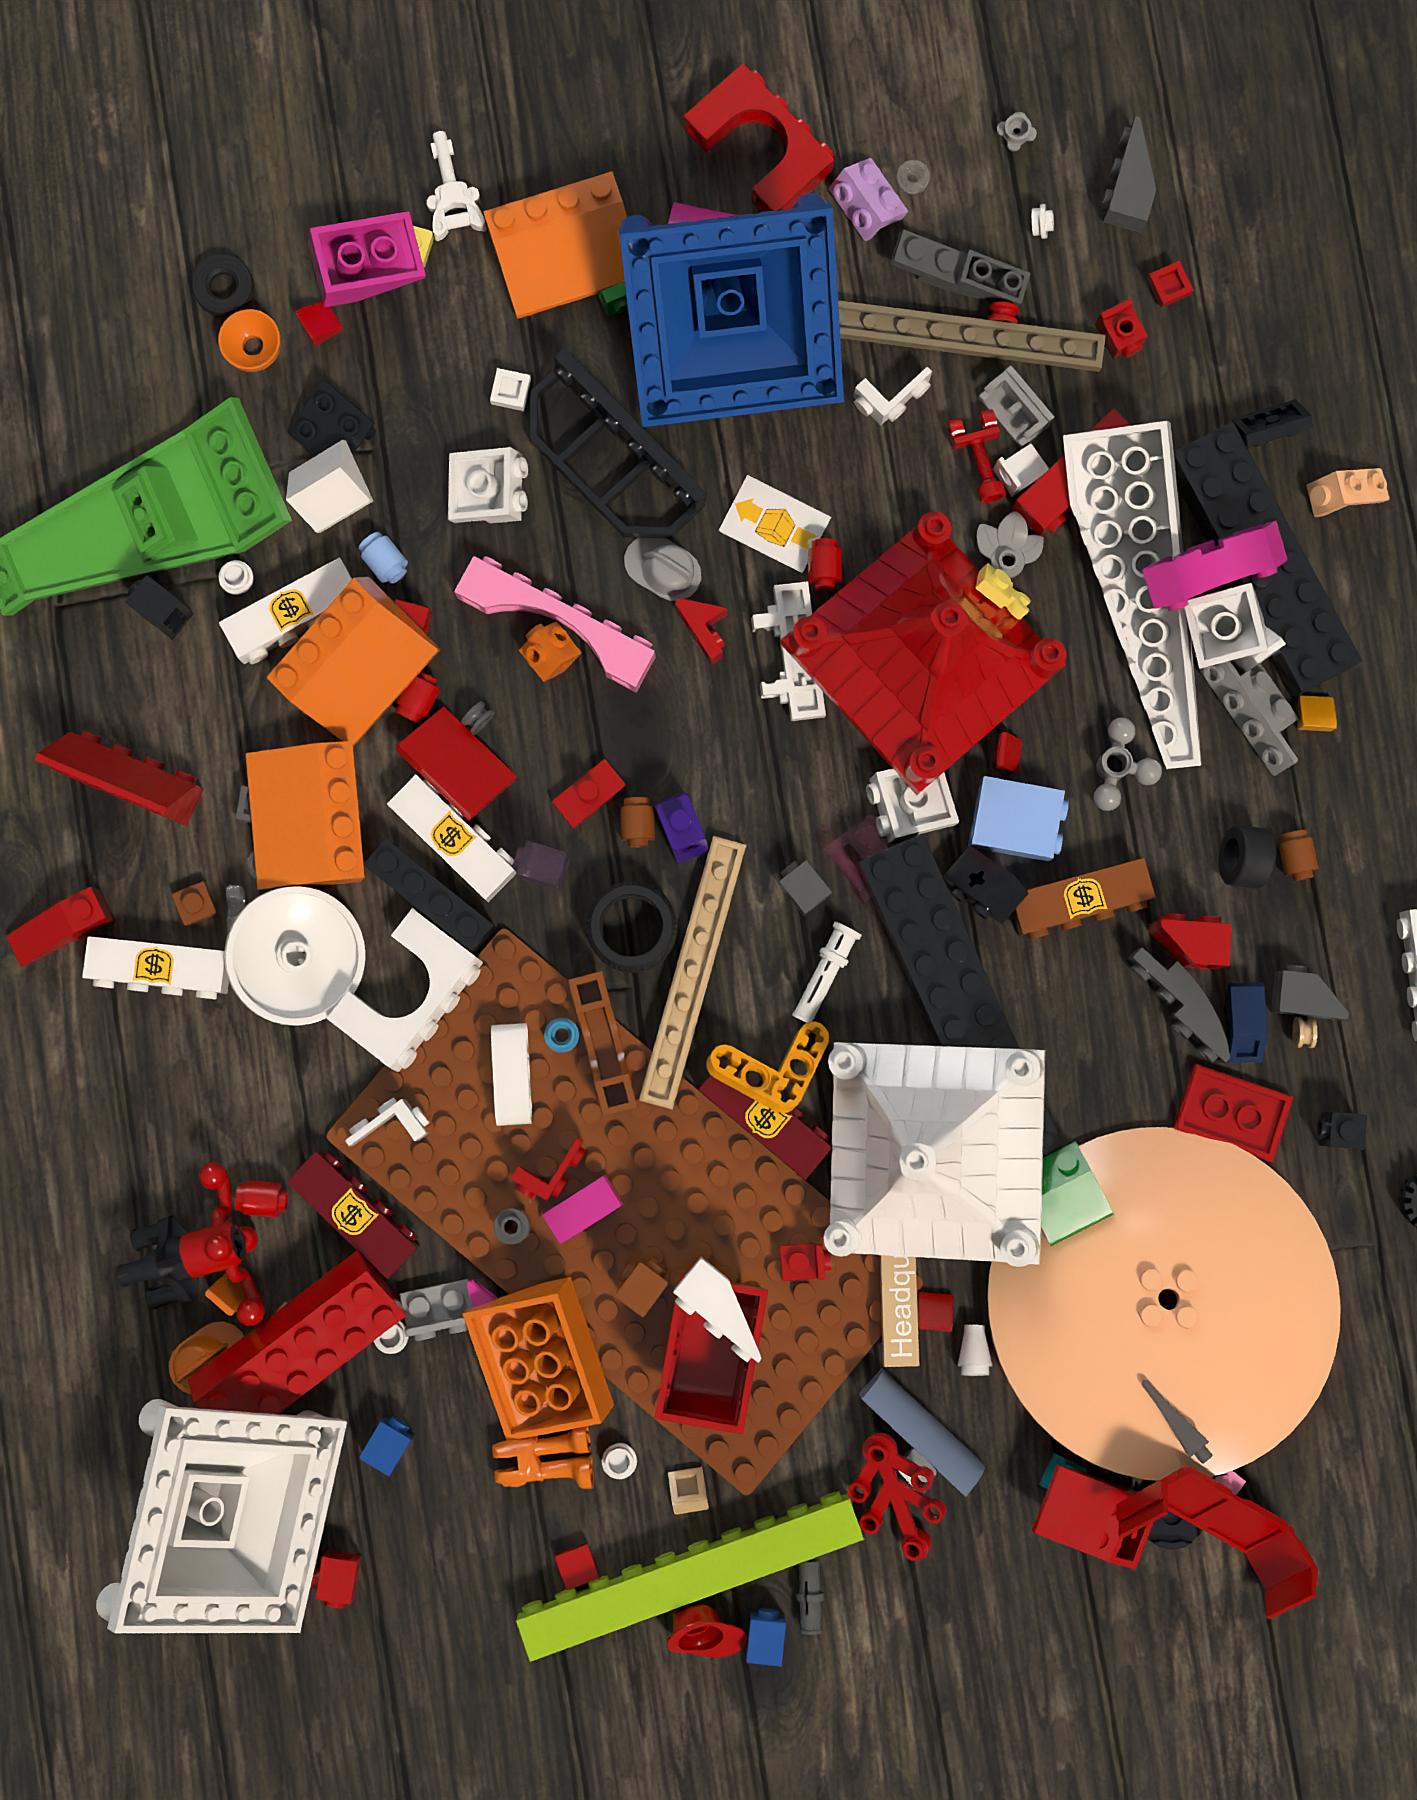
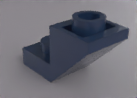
M1263 982L1229 983L1224 1006V1013L1230 1025L1227 1043L1231 1058L1228 1060V1063L1262 1062L1268 1036L1265 986Z

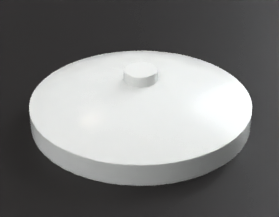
M283 887L258 896L248 903L235 918L228 932L225 944V969L235 994L255 1014L272 1022L285 1025L311 1024L327 1018L348 991L353 994L355 993L364 971L365 945L355 918L337 899L313 888Z

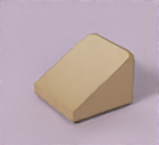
M702 1467L668 1472L674 1514L701 1511L709 1508Z

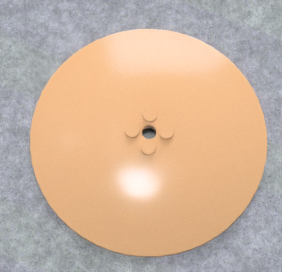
M1147 1127L1114 1132L1079 1145L1114 1215L1053 1246L1050 1245L1041 1228L1039 1265L1027 1264L1026 1266L1016 1267L1007 1262L991 1261L987 1291L988 1319L997 1357L1009 1385L1024 1408L1051 1437L1074 1454L1114 1473L1138 1479L1159 1481L1186 1466L1192 1467L1208 1477H1213L1233 1471L1256 1460L1278 1445L1305 1418L1322 1391L1336 1354L1341 1311L1339 1285L1330 1250L1315 1218L1292 1187L1271 1167L1251 1153L1231 1143L1208 1139L1196 1134L1184 1133L1174 1128ZM1164 1289L1173 1291L1177 1296V1305L1172 1310L1164 1309L1158 1301V1296ZM1144 1380H1148L1183 1418L1206 1437L1209 1443L1205 1446L1213 1454L1211 1459L1202 1464L1195 1455L1190 1458L1186 1454L1164 1415L1142 1387Z

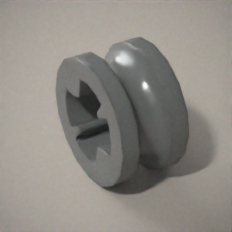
M480 701L464 716L461 724L464 726L469 725L471 727L470 732L475 735L489 723L495 713L492 710L487 711L485 703Z

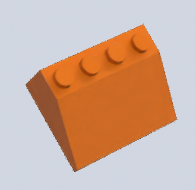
M612 171L483 211L487 229L517 319L601 293L602 290L625 282L618 229L622 221L627 218V214Z
M356 577L348 583L266 678L292 704L340 740L352 741L354 747L441 649L370 577Z
M352 741L314 743L246 753L257 890L362 882L365 876Z
M571 1277L540 1283L465 1310L462 1313L506 1440H518L601 1424L613 1408L614 1402Z

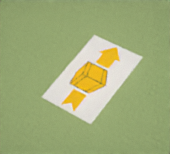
M747 475L718 531L803 573L808 563V550L812 548V541L821 538L831 517Z

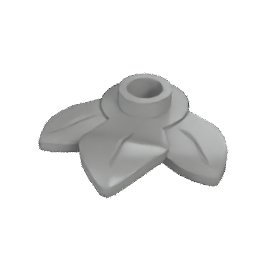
M1016 511L1007 515L1000 523L998 529L986 524H980L976 535L979 552L990 559L991 566L1004 571L1010 579L1018 576L1025 564L1038 559L1042 553L1044 543L1042 536L1028 535L1026 521ZM1004 556L1012 557L1014 565H1004L1002 558Z

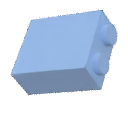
M983 776L979 781L968 847L971 846L977 849L1049 862L1054 858V854L1060 853L1063 834H1058L1060 820L1065 821L1068 812L1069 801L1064 800L1065 791Z

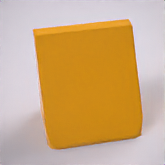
M1298 696L1299 719L1297 720V730L1328 732L1337 728V719L1333 697Z

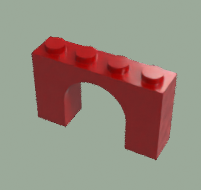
M742 63L684 115V130L706 153L729 132L743 124L759 123L776 131L784 142L786 154L783 160L752 188L751 201L762 212L789 210L794 207L796 201L801 196L810 193L833 172L834 154L823 141L818 142L811 135L809 126L802 118L798 117L796 119L788 111L787 103L779 94L775 93L773 95L765 87L764 79L756 70L750 71Z

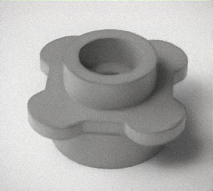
M1015 112L1006 122H1000L997 126L998 135L1005 138L1007 148L1011 151H1018L1023 143L1033 141L1036 138V129L1031 126L1030 120L1022 112ZM1018 129L1020 133L1015 134L1013 130Z

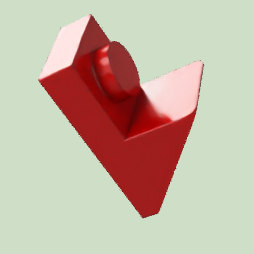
M682 598L675 601V610L709 663L712 665L722 659L723 651L721 648L725 644L715 629L709 631L708 627L726 617L728 609Z

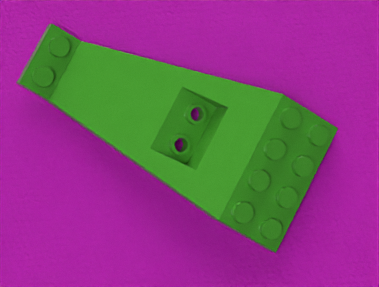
M235 397L228 398L183 431L1 537L0 610L2 615H14L34 600L242 553L291 522L290 514L240 399Z

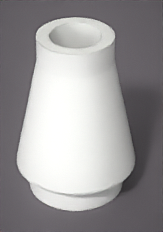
M964 1325V1335L958 1366L961 1367V1375H989V1367H992V1361L985 1335V1325Z

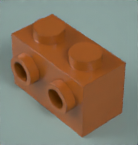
M641 1257L637 1263L631 1260L618 1278L622 1284L616 1291L615 1297L644 1318L669 1284V1277L665 1275L668 1272V1268L653 1257H650L648 1261Z

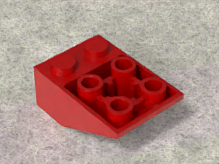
M1056 1465L1032 1532L1104 1561L1136 1570L1153 1522L1124 1538L1119 1537V1521L1116 1518L1117 1503L1140 1490Z

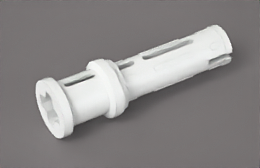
M838 922L833 924L834 931L826 947H821L819 956L822 958L797 1008L792 1013V1016L806 1023L813 1021L839 968H844L848 964L847 956L855 940H860L862 936L860 933Z

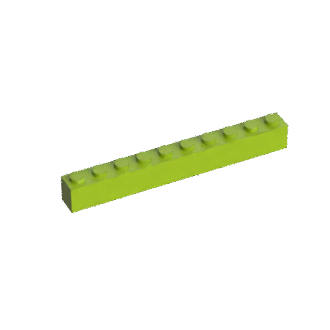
M839 1491L829 1493L820 1498L821 1503L808 1507L806 1503L794 1506L787 1510L788 1515L775 1519L771 1515L754 1522L755 1527L741 1531V1528L738 1527L721 1534L722 1539L710 1544L708 1540H701L689 1545L688 1552L677 1556L675 1552H668L656 1557L655 1564L642 1568L641 1564H635L621 1571L622 1576L609 1580L608 1576H602L599 1579L590 1581L588 1583L589 1588L576 1592L575 1588L557 1593L555 1595L556 1600L543 1604L542 1600H537L522 1607L523 1612L518 1613L516 1622L530 1662L864 1540L848 1494L841 1495Z

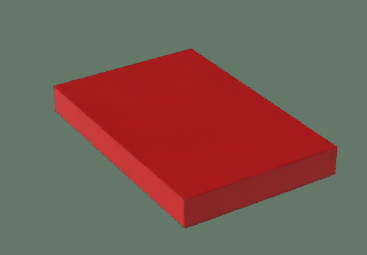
M442 707L402 740L395 749L468 821L507 789L517 778L503 762L445 707Z
M1193 1064L1172 1128L1184 1133L1196 1134L1208 1139L1234 1144L1251 1153L1256 1158L1273 1162L1294 1097L1198 1064Z

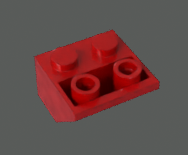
M1165 914V916H1159L1158 921L1148 924V932L1174 961H1178L1184 968L1214 970L1230 966L1232 924L1221 923V917L1200 916V919L1186 921L1187 915Z

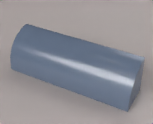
M882 1368L859 1393L861 1399L966 1497L981 1478L985 1470V1464Z

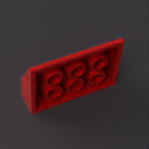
M84 730L81 736L69 732L36 754L34 760L65 776L184 826L188 825L203 791L201 787L194 784L197 778L177 770L174 776L163 771L164 764L148 757L145 758L144 762L132 758L133 751L120 745L114 744L112 749L101 745L102 738Z

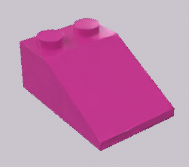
M409 211L309 229L308 247L324 308L358 302L426 277Z

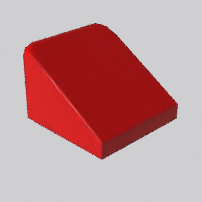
M323 302L295 311L298 320L315 347L344 330L331 307L324 308Z
M1001 732L996 738L992 768L995 771L1017 773L1019 770L1022 741L1007 732Z
M918 1291V1329L952 1332L953 1294Z

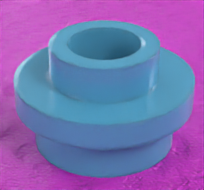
M567 1018L554 1019L545 1029L544 1037L546 1044L552 1050L560 1053L572 1050L579 1040V1030L576 1024ZM559 1029H566L568 1031L569 1037L564 1042H559L556 1039L555 1035Z

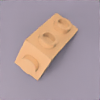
M1381 468L1335 471L1306 485L1314 517L1328 515L1348 505L1383 503L1389 500L1387 483Z

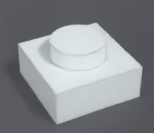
M497 368L490 403L496 406L524 411L531 376Z

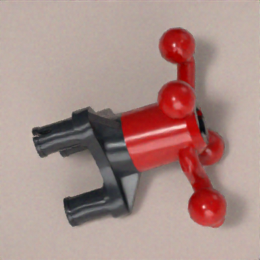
M208 1162L201 1168L199 1180L204 1187L211 1190L216 1189L218 1207L213 1210L211 1215L212 1226L187 1233L178 1220L171 1215L159 1219L156 1224L131 1230V1245L137 1252L148 1247L157 1246L151 1253L146 1254L144 1259L118 1265L116 1267V1276L128 1272L131 1275L117 1280L120 1286L124 1288L149 1279L151 1281L166 1282L167 1284L147 1288V1303L152 1310L176 1302L185 1304L195 1301L199 1277L225 1270L229 1280L239 1282L246 1297L237 1308V1318L246 1326H255L263 1319L265 1306L252 1276L245 1268L241 1267V1262L245 1258L246 1253H250L256 1248L259 1242L258 1234L251 1227H238L229 1222L228 1218L232 1211L229 1175L225 1167L220 1163Z

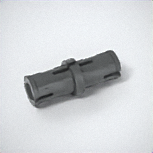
M810 1559L798 1564L799 1592L796 1593V1601L800 1602V1634L804 1635L823 1633L821 1601H824V1592L820 1591V1560Z

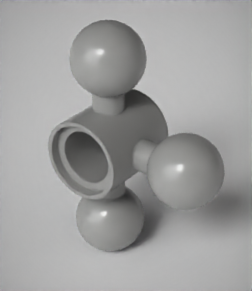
M1117 718L1110 723L1108 735L1111 741H1113L1112 748L1103 753L1096 764L1097 772L1105 782L1096 789L1094 802L1098 808L1104 811L1114 810L1120 804L1121 792L1116 787V784L1126 774L1135 775L1137 781L1143 785L1155 784L1162 775L1161 766L1156 760L1145 758L1135 763L1131 753L1124 748L1125 744L1131 742L1135 736V726L1127 718ZM1109 756H1115L1121 760V772H1113L1108 768L1107 758Z

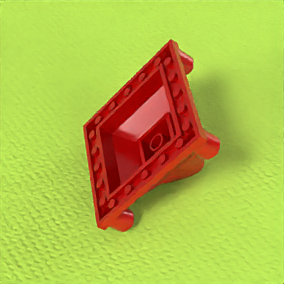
M936 511L924 514L915 528L812 615L798 620L792 631L780 641L785 650L916 795L920 794L1066 665L1067 658L1066 649L1061 642L1053 638L1041 639L1023 618L1020 620L1015 618L1006 606L1001 609L976 589L978 569L949 538L952 530L949 519L944 514Z

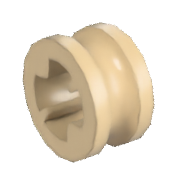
M1302 1017L1294 1018L1292 1037L1296 1048H1301L1303 1044H1307L1308 1048L1315 1047L1317 1042V1023L1314 1017H1308L1306 1021H1303Z

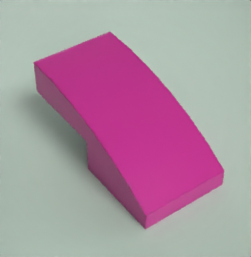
M604 1175L548 1210L542 1216L558 1242L562 1244L624 1203L607 1176Z

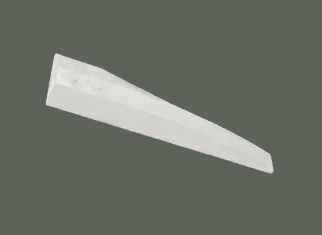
M1162 421L1063 435L1070 505L1090 555L1096 577L1101 585L1105 602L1121 646L1125 651L1129 668L1141 695L1140 698L1149 717L1166 769L1201 766L1192 642L1185 609L1183 607L1168 611L1167 606L1154 609L1142 570L1166 557L1172 556L1173 560L1174 556L1183 553L1171 423Z

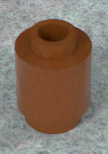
M651 798L623 799L624 806L620 807L621 841L628 842V847L630 848L648 847V841L655 840L654 806H651Z
M1307 829L1280 835L1281 843L1278 844L1284 875L1292 876L1293 882L1313 878V871L1319 870L1313 837L1308 836Z

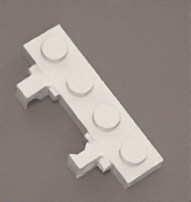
M808 582L774 585L775 605L767 607L768 613L752 615L753 632L759 628H764L767 631L773 630L774 637H780L781 641L783 637L792 631L798 620L812 615ZM781 645L784 672L779 673L780 680H776L775 683H760L761 699L779 697L780 704L788 703L791 721L824 718L826 712L823 691Z

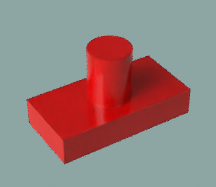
M604 759L556 797L552 803L572 828L575 829L627 786L606 759Z

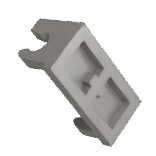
M1009 366L1002 374L984 388L985 391L979 395V400L988 410H994L997 421L1021 449L1046 430L1054 419L1053 414L1012 366Z

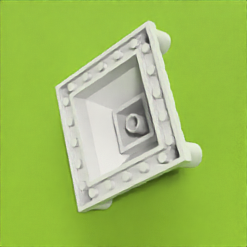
M835 1042L834 1049L830 1053L828 1060L829 1068L834 1074L830 1225L824 1234V1244L827 1250L833 1255L840 1257L856 1253L1007 1262L1016 1267L1026 1266L1027 1264L1039 1265L1041 1253L1045 1050Z
M161 1399L148 1402L142 1408L139 1415V1425L145 1434L153 1437L144 1475V1484L136 1510L137 1515L130 1536L129 1550L126 1554L122 1571L121 1583H112L106 1586L100 1592L96 1602L98 1614L109 1622L107 1629L113 1633H300L347 1421L340 1418L325 1417L310 1410L303 1411L296 1416L178 1407Z

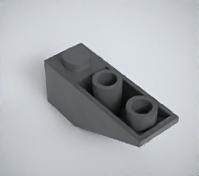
M1135 116L1130 128L1124 126L1118 147L1124 148L1121 159L1115 158L1109 177L1115 179L1112 190L1106 189L1100 209L1106 210L1103 223L1142 233L1149 218L1156 193V185L1141 118Z

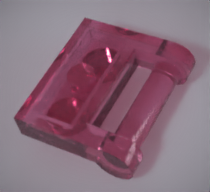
M872 813L822 850L828 858H833L860 894L857 897L863 905L872 898L859 870L842 848L850 843L863 860L895 846L894 843L888 844L886 836L881 837L879 835L876 819Z

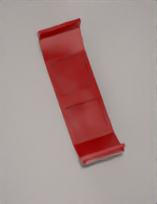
M1185 1466L1117 1503L1118 1536L1121 1538L1167 1515L1169 1511L1243 1552L1265 1588L1266 1618L1272 1619L1316 1598L1318 1567L1305 1545L1295 1535L1294 1528L1289 1526L1286 1520L1251 1500L1238 1497L1228 1487L1192 1467Z

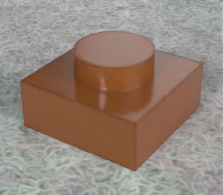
M205 881L172 894L180 917L186 927L219 914Z

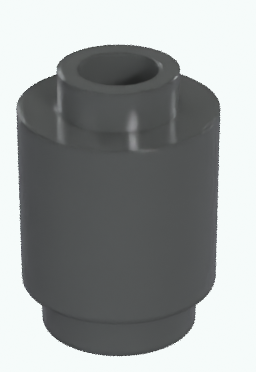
M508 1208L502 1211L495 1219V1234L503 1243H520L531 1231V1219L520 1208ZM508 1220L517 1222V1232L509 1233L506 1231L505 1224Z

